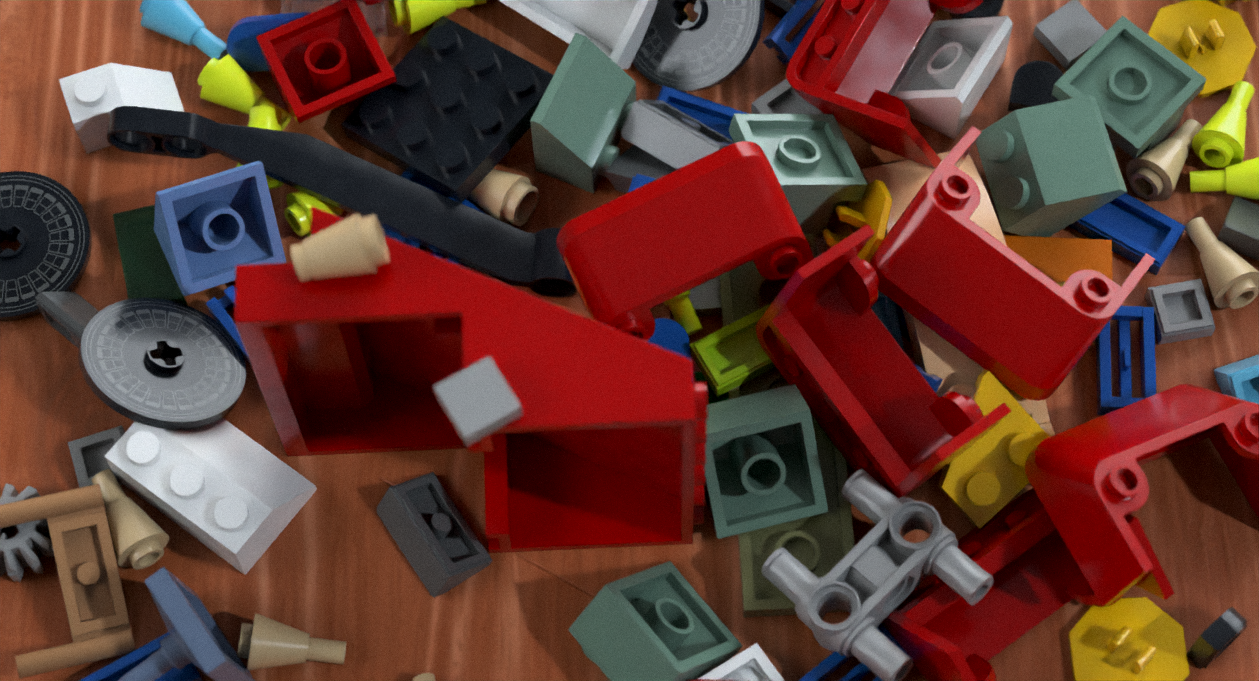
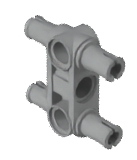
M860 469L844 484L841 492L843 494L842 497L868 517L876 526L826 576L820 578L815 576L784 547L777 549L763 564L761 572L766 579L796 604L795 611L797 617L813 630L814 638L820 646L829 651H836L841 656L852 657L854 655L883 681H902L911 670L913 660L877 629L886 617L927 576L934 574L938 576L970 605H975L987 594L994 580L993 576L957 548L958 540L956 535L942 524L940 515L933 506L923 501H915L912 498H897L868 474L867 471ZM918 529L930 533L929 538L919 543H911L903 539L904 535L912 530ZM842 609L850 613L848 619L840 624H828L822 620L824 615L831 610Z

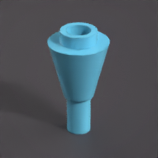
M186 0L142 1L139 11L143 14L141 19L142 27L187 45H194L210 58L221 60L225 55H228L226 43L205 28L206 25Z

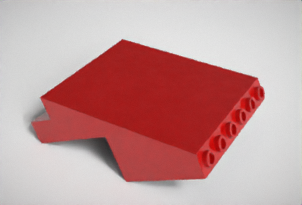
M311 206V236L344 219ZM385 235L389 262L376 266V273L318 280L311 279L302 282L297 275L293 263L236 265L235 325L287 457L468 449L469 453L484 452L486 539L489 538V553L693 544V525L704 524L705 443H707L706 420L708 419L706 382H694L693 361L691 359ZM490 356L521 405L523 415L466 446L435 396L433 386Z

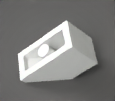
M108 63L59 79L73 125L86 153L111 146L106 138L111 111L116 107L138 106L185 112L171 72Z

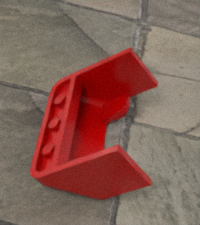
M826 0L787 65V81L801 98L823 113L833 114L839 124L870 145L936 169L942 160L910 121L909 109L903 101L888 93L938 9L953 14H963L978 7L983 0Z
M972 126L928 177L878 246L869 264L877 273L879 279L877 289L986 371L989 370L998 380L1020 396L1029 400H1044L1052 396L1156 259L1146 253L1121 286L1098 271L1083 269L1074 272L1061 287L969 219L980 204L981 194L976 182L959 168L982 133Z
M750 141L730 144L570 220L559 231L556 240L557 248L590 318L644 341H649L655 331L656 324L650 308L752 260L761 276L770 280H780L792 277L799 268L814 259L807 239L762 148Z
M867 224L799 268L757 322L756 334L765 353L789 385L795 384L809 406L811 414L853 470L856 472L864 469L892 494L900 498L911 493L974 445L1012 411L1004 402L983 416L978 404L967 395L948 391L939 397L871 309L878 299L877 287L879 286V279L874 268L866 260L858 257V253L875 233Z
M1180 384L1048 437L1030 452L1025 463L1027 478L1102 607L1112 604L1154 568L1125 520V517L1138 511L1146 503L1149 496L1148 481L1140 466L1210 438L1259 518V404L1196 385Z
M1032 488L997 512L981 529L976 527L958 540L957 548L993 576L992 587L978 603L970 605L934 574L927 576L883 622L887 630L912 658L914 664L928 681H996V673L989 660L1069 601L1074 599L1085 605L1102 606L1035 490ZM1129 515L1125 517V520L1154 567L1134 585L1166 600L1175 593L1138 518ZM1122 594V595H1121L1118 599H1116L1112 604H1114L1115 602H1117L1118 600H1120V599L1123 597L1124 594Z

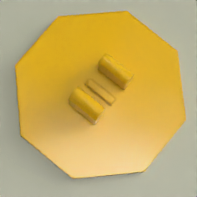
M1185 0L1160 8L1148 33L1150 37L1207 79L1203 90L1197 95L1199 98L1232 89L1236 82L1242 81L1257 48L1239 12L1208 0Z
M876 179L867 185L862 201H850L848 207L839 205L835 208L840 221L834 233L829 229L822 231V235L830 248L868 224L875 233L858 253V257L869 263L885 237L893 201L884 182Z
M1147 597L1121 598L1114 604L1105 607L1092 605L1068 634L1073 681H1185L1190 674L1183 626Z

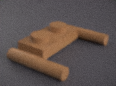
M100 484L0 505V529L47 518L73 643L15 656L20 679L135 651Z

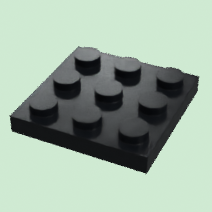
M442 16L392 69L397 81L371 92L342 122L341 126L348 138L462 203L531 127L530 120L553 74Z

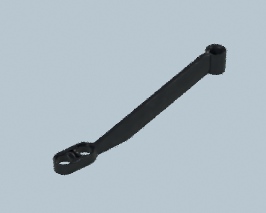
M120 106L111 111L106 139L112 146L123 151L187 159H197L217 153L243 165L261 161L264 166L265 175L347 212L352 214L358 213L361 218L375 214L381 227L510 285L530 287L535 293L547 297L562 298L577 293L576 286L556 244L558 233L562 228H546L536 233L524 232L307 134L222 124L198 114L138 106Z

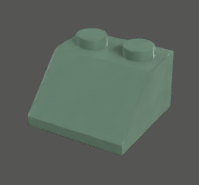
M575 33L530 123L536 171L594 193L602 176L608 178L605 174L606 169L620 155V148H617L622 138V128L634 101H636V81L586 36Z
M1086 95L1014 110L982 130L976 141L1003 231L1021 236L1050 237L1127 192L1096 97Z
M795 384L707 405L704 495L717 539L828 512L811 411Z
M671 561L605 584L568 629L582 646L585 655L598 665L610 681L697 680L725 663L742 648V644Z

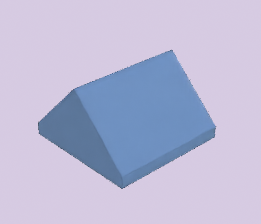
M255 161L156 192L154 232L184 296L236 280V265L287 263L264 166L261 161Z

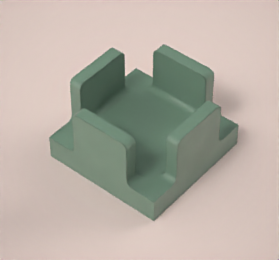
M1122 15L1054 84L1052 95L1059 101L1086 95L1096 97L1114 153L1117 146H1119L1136 159L1139 155L1166 140L1176 130L1185 108L1203 90L1207 79Z
M733 114L728 130L733 142L750 141L762 148L804 234H822V231L828 226L831 214H837L835 211L837 206H845L846 201H862L867 182L833 114Z

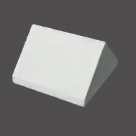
M1008 16L933 21L888 94L896 96L903 101L909 109L911 118L955 140L1004 62L1013 22Z

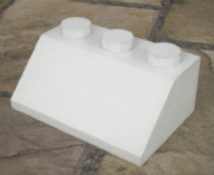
M224 418L202 427L181 430L157 428L135 421L104 456L112 472L121 480L122 484L244 575L248 573L317 490L316 485Z

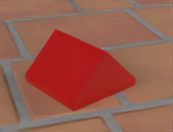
M356 0L338 1L256 36L284 106L298 123H302L397 81L395 73Z

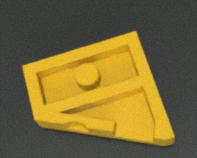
M984 370L978 375L974 385L977 388L973 400L980 407L983 416L1004 402L1012 412L984 437L947 464L937 485L968 520L979 529L1029 483L1025 471L1026 459L1041 441L1050 437L989 370Z

